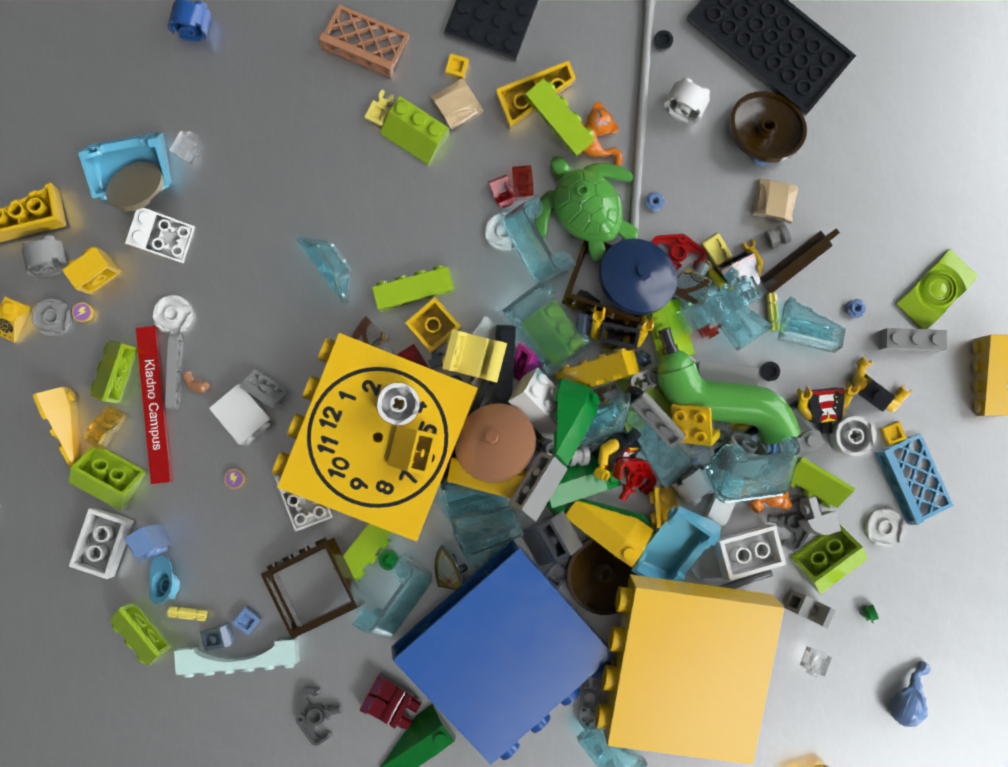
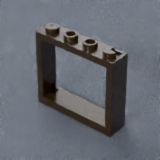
M584 240L561 303L570 309L584 311L590 316L593 315L595 306H597L596 310L599 312L603 311L605 307L604 320L606 322H614L637 329L642 315L632 316L571 293L585 253L590 254L589 241ZM603 242L607 252L613 245Z
M324 537L315 542V547L310 548L308 545L298 550L299 555L294 557L292 553L282 558L283 563L278 565L276 561L266 566L268 570L261 573L262 579L291 639L366 603L334 537L329 540ZM326 549L351 601L301 624L277 572Z

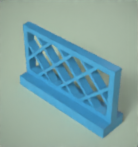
M921 433L875 452L908 525H919L924 520L954 506ZM915 440L918 441L920 446L918 453L910 450L911 444ZM899 448L904 451L902 460L895 457L893 450ZM909 453L917 456L914 466L906 463ZM921 458L925 459L928 463L926 471L918 468ZM904 466L912 469L910 479L903 474ZM917 471L925 474L922 484L914 481ZM929 476L933 477L936 481L934 489L926 486ZM913 484L921 487L918 497L914 496L911 492ZM925 489L933 492L930 502L922 499ZM937 495L943 497L945 505L938 506L935 504ZM921 502L929 505L927 513L924 515L919 510Z

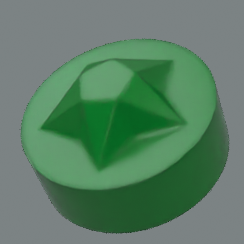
M393 550L382 552L378 560L379 565L384 570L394 569L399 563L398 554Z

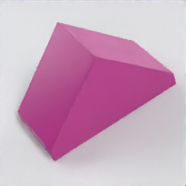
M522 342L518 343L513 371V376L520 382L523 376L543 364V361Z

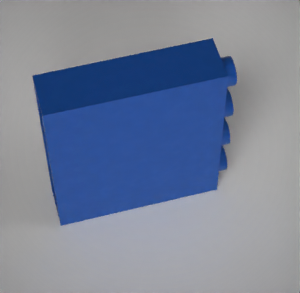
M514 539L391 646L392 659L396 665L490 765L499 757L502 760L512 757L520 746L518 740L530 730L533 733L542 730L550 720L549 713L560 703L563 706L571 704L580 694L581 689L579 686L590 676L593 679L601 677L604 666L611 665L609 659L614 656L612 651H609L605 641Z

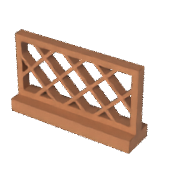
M339 4L325 32L321 33L319 44L322 50L391 78L394 73V67L409 39V34ZM343 12L349 15L350 19L340 22L338 17ZM364 21L368 27L358 30L355 23ZM352 24L355 31L345 34L342 27ZM340 28L342 33L338 37L329 35L332 30ZM378 28L384 30V35L375 37L373 30ZM370 31L372 39L362 41L360 34ZM357 35L360 43L354 45L348 43L347 38ZM399 36L403 39L401 43L393 45L391 37ZM388 39L390 46L380 49L378 41ZM375 43L376 51H366V45ZM392 50L394 54L392 61L385 59L382 53Z

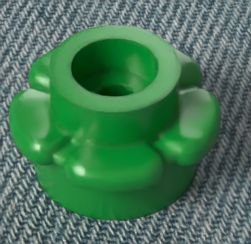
M866 604V609L862 611L866 620H871L874 624V621L879 620L878 614L873 604L869 606Z

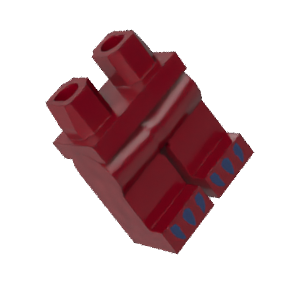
M380 673L359 711L370 714L394 729L398 726L408 730L413 719L405 715L404 712L408 708L417 713L422 702L413 696V691L408 690Z

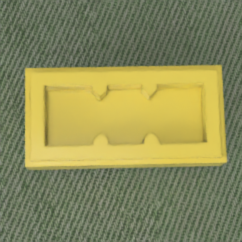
M719 232L701 242L702 247L707 252L714 266L733 257Z

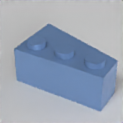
M161 523L141 527L124 538L138 564L150 557L153 558L168 551L167 547L172 544Z

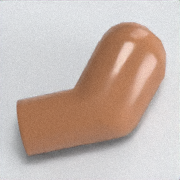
M190 371L182 375L190 391L202 394L209 390V383L205 380L202 382L195 381Z

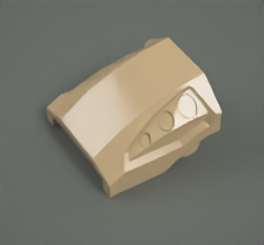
M463 78L442 91L429 95L430 99L442 113L443 118L447 121L450 130L484 112Z
M760 178L752 215L770 217L777 221H787V223L791 224L798 187Z

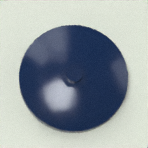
M625 239L611 246L603 256L599 266V281L604 294L616 307L627 313L648 315L661 310L672 299L677 287V273L670 257L654 243L643 239Z

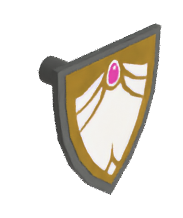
M443 544L438 549L435 557L434 569L437 586L456 590L464 583L461 573L468 570L465 563L457 565L456 555L451 554Z

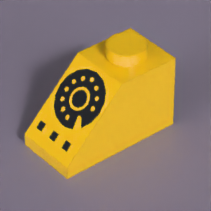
M4 297L0 305V336L16 343L32 307L17 300Z

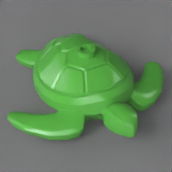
M560 156L553 157L550 160L551 172L559 182L555 190L547 191L540 198L536 206L534 224L538 237H546L553 210H555L559 222L567 232L579 239L589 241V252L594 262L601 261L606 253L603 242L613 240L617 234L624 239H635L639 230L634 225L622 220L623 213L620 197L613 185L607 180L630 182L633 180V174L629 170L609 163H593L586 166L584 170H572L570 165Z

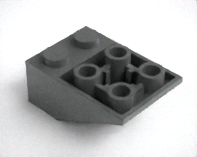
M564 511L520 531L539 566L555 563L567 558L583 546Z

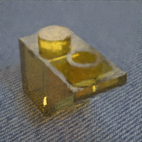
M109 405L91 422L81 439L97 449H107L127 415Z

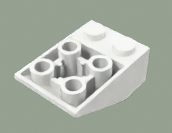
M141 208L132 211L122 244L183 263L195 226L149 209Z
M274 475L276 483L278 485L280 477ZM279 489L295 532L333 518L331 508Z

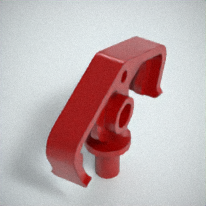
M685 234L658 235L651 241V243L657 246L659 243H664L669 247L668 256L672 260L676 272L677 269L682 267L680 262L686 259L688 253H697L699 256L693 262L695 268L700 260L704 261L707 257V252Z
M642 458L618 459L612 473L614 478L621 480L623 468L627 466L629 469L626 475V485L623 483L621 485L623 486V491L619 499L626 502L628 496L632 492L635 493L632 487L642 485L645 478H647V482L639 488V491L648 495V492L657 483V478L649 463Z

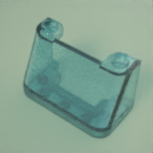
M535 195L505 215L502 224L532 279L542 284L575 267L576 263L567 252L551 254L534 223V219L538 218L543 212V205L538 195Z
M541 281L502 311L508 319L510 318L512 322H515L513 325L520 331L539 358V361L544 363V369L547 374L553 376L589 349L588 344L591 341L584 332L580 334L554 298L553 294L555 291L550 284L547 283L545 285Z
M784 438L780 443L781 451L778 454L747 457L744 448L740 445H723L705 468L716 498L723 503H733L784 495L790 489L800 453V445L797 438Z
M404 552L395 563L392 572L394 577L401 582L399 588L383 610L379 607L374 611H366L364 609L352 625L363 632L385 638L394 636L430 586L433 578L432 573Z

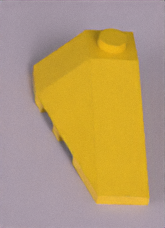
M59 387L36 393L32 396L43 420L47 418L51 424L49 431L52 436L60 441L59 449L69 468H71L81 458L78 408L75 401L77 400L76 394L68 387Z
M579 500L574 501L565 514L570 522L631 567H633L643 553L654 529L636 517L623 515L619 512L603 509Z

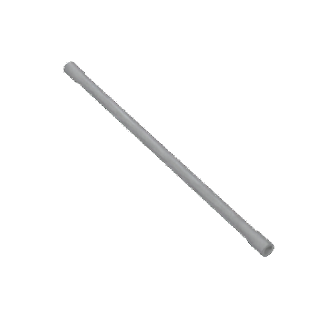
M655 0L643 1L644 14L629 223L637 229L639 226Z

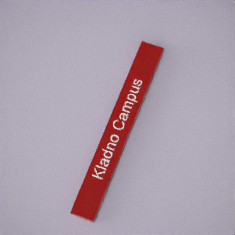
M156 326L136 328L150 482L151 484L172 482L158 331Z

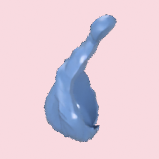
M920 661L916 670L911 673L909 686L897 692L890 699L891 716L904 727H916L928 717V708L926 706V697L923 693L921 677L928 675L931 668L924 661Z

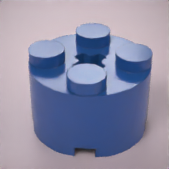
M175 0L167 27L173 34L175 31L180 33L179 37L182 39L200 42L202 38L204 40L207 39L212 14L204 2Z

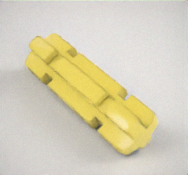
M768 293L765 295V300L768 303L766 305L767 319L770 321L768 328L769 331L773 332L780 330L778 304H776L777 294Z
M175 606L169 607L167 612L169 618L197 619V621H205L208 615L207 610L200 609L197 611V609L184 607L178 609Z

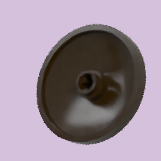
M758 91L747 94L735 104L729 117V131L735 144L746 155L762 162L777 163L788 160L797 154L806 140L807 125L802 112L796 105L777 93Z
M589 537L581 542L583 546L568 559L565 571L568 591L575 602L588 612L597 615L619 613L615 609L618 587H628L629 575L637 574L631 571V566Z

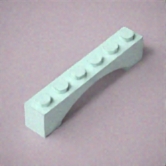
M291 637L278 638L274 641L275 645L270 649L243 658L213 656L201 651L199 646L179 647L174 650L176 675L188 678L195 676V673L209 676L214 675L216 671L230 674L238 669H242V672H251L259 667H262V670L275 669L274 666L281 665L282 668L295 667L294 664L300 661L298 637L293 639Z

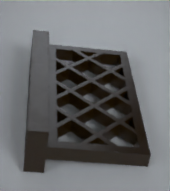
M834 229L826 236L822 231H819L760 277V281L769 293L775 292L833 246L830 240L840 233L838 229Z

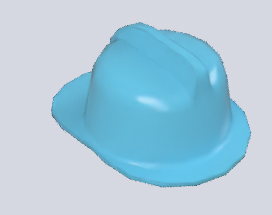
M165 556L155 557L149 568V597L154 604H162L167 599H175L180 587L179 578L173 574L171 563Z

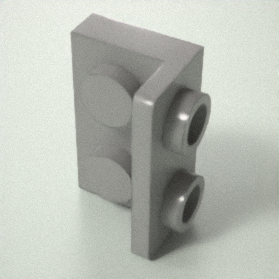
M256 369L242 381L240 388L271 408H274L278 403L281 404L288 391Z

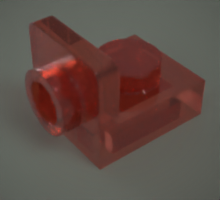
M531 165L513 166L514 195L516 197L533 196Z
M701 312L691 318L702 339L706 336L711 339L718 335V329L722 328V325L719 324L710 329L708 318L702 315Z

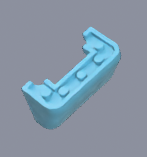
M153 132L87 145L78 152L92 199L98 197L100 200L107 199L106 188L110 179L122 168L137 162H150L160 169L164 176L163 189L168 188L172 182L163 132Z
M677 506L676 508L672 507L668 511L666 521L649 541L643 553L633 565L631 571L637 575L683 581L685 574L703 551L709 549L710 545L714 546L720 539L721 526L718 523L686 508Z

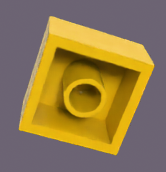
M97 247L86 249L81 257L69 261L66 264L67 267L62 269L76 290L89 295L122 272L109 253Z
M436 297L405 322L432 355L447 343L452 329L462 330L461 326Z

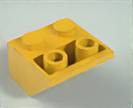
M397 425L387 465L407 472L428 476L438 434Z

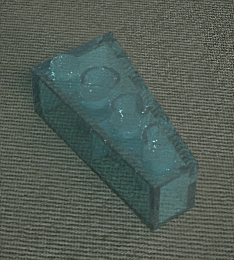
M745 274L735 279L736 284L730 287L728 284L717 288L718 293L712 296L706 293L698 297L699 302L693 305L691 302L680 306L681 311L675 313V316L684 334H690L763 298L753 275L747 278Z
M632 407L621 416L629 431L632 428H636L641 433V437L637 440L641 445V453L649 463L660 487L667 489L694 463L678 444L670 448Z

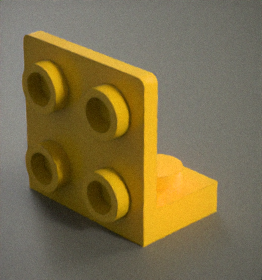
M675 403L671 405L672 421L686 435V438L680 443L712 446L719 439L720 429L712 428L710 407Z
M654 487L651 490L652 492H648L649 504L653 506V512H650V522L654 524V528H661L667 519L668 511L672 507H677L676 491L673 487Z

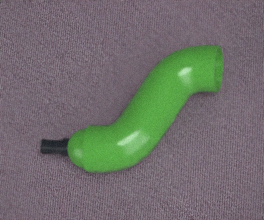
M668 327L658 331L663 345V356L659 360L657 377L664 395L671 404L710 407L712 421L753 425L759 432L762 444L785 442L797 437L801 433L791 407L781 395L757 385L711 381L701 378L695 361H692L690 356L684 351L679 350L677 344L674 343L671 328Z

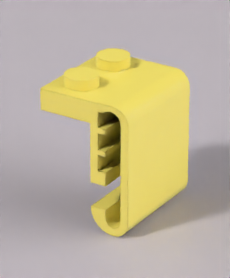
M452 329L447 340V352L442 359V369L497 382L507 343Z

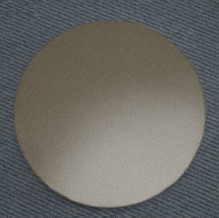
M137 162L119 170L110 179L106 188V197L112 206L122 211L141 209L149 205V201L157 193H161L164 186V176L153 163Z

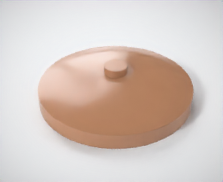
M490 404L475 410L465 419L455 444V453L462 468L473 478L489 483L502 482L515 477L529 464L535 452L536 435L530 420L521 410L507 404Z

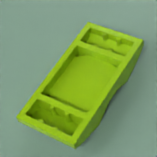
M948 249L895 305L920 329H928L971 286L978 275L951 249Z

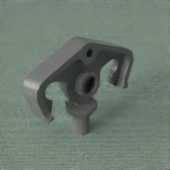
M795 494L789 496V499L794 504L795 501H799L800 498L806 496ZM800 508L798 512H790L786 515L780 513L777 516L769 514L767 516V522L776 523L779 528L784 526L788 531L795 533L796 542L794 544H791L787 539L780 541L781 545L788 550L799 551L810 534L803 530L798 520L805 518Z
M307 686L299 693L295 720L310 743L318 746L329 739L332 734L323 732L320 737H317L315 735V726L321 724L325 717L327 720H330L333 715L342 713L340 705L334 707L324 705V708L319 705H310L306 696L308 694H311L313 697L318 696L321 688Z

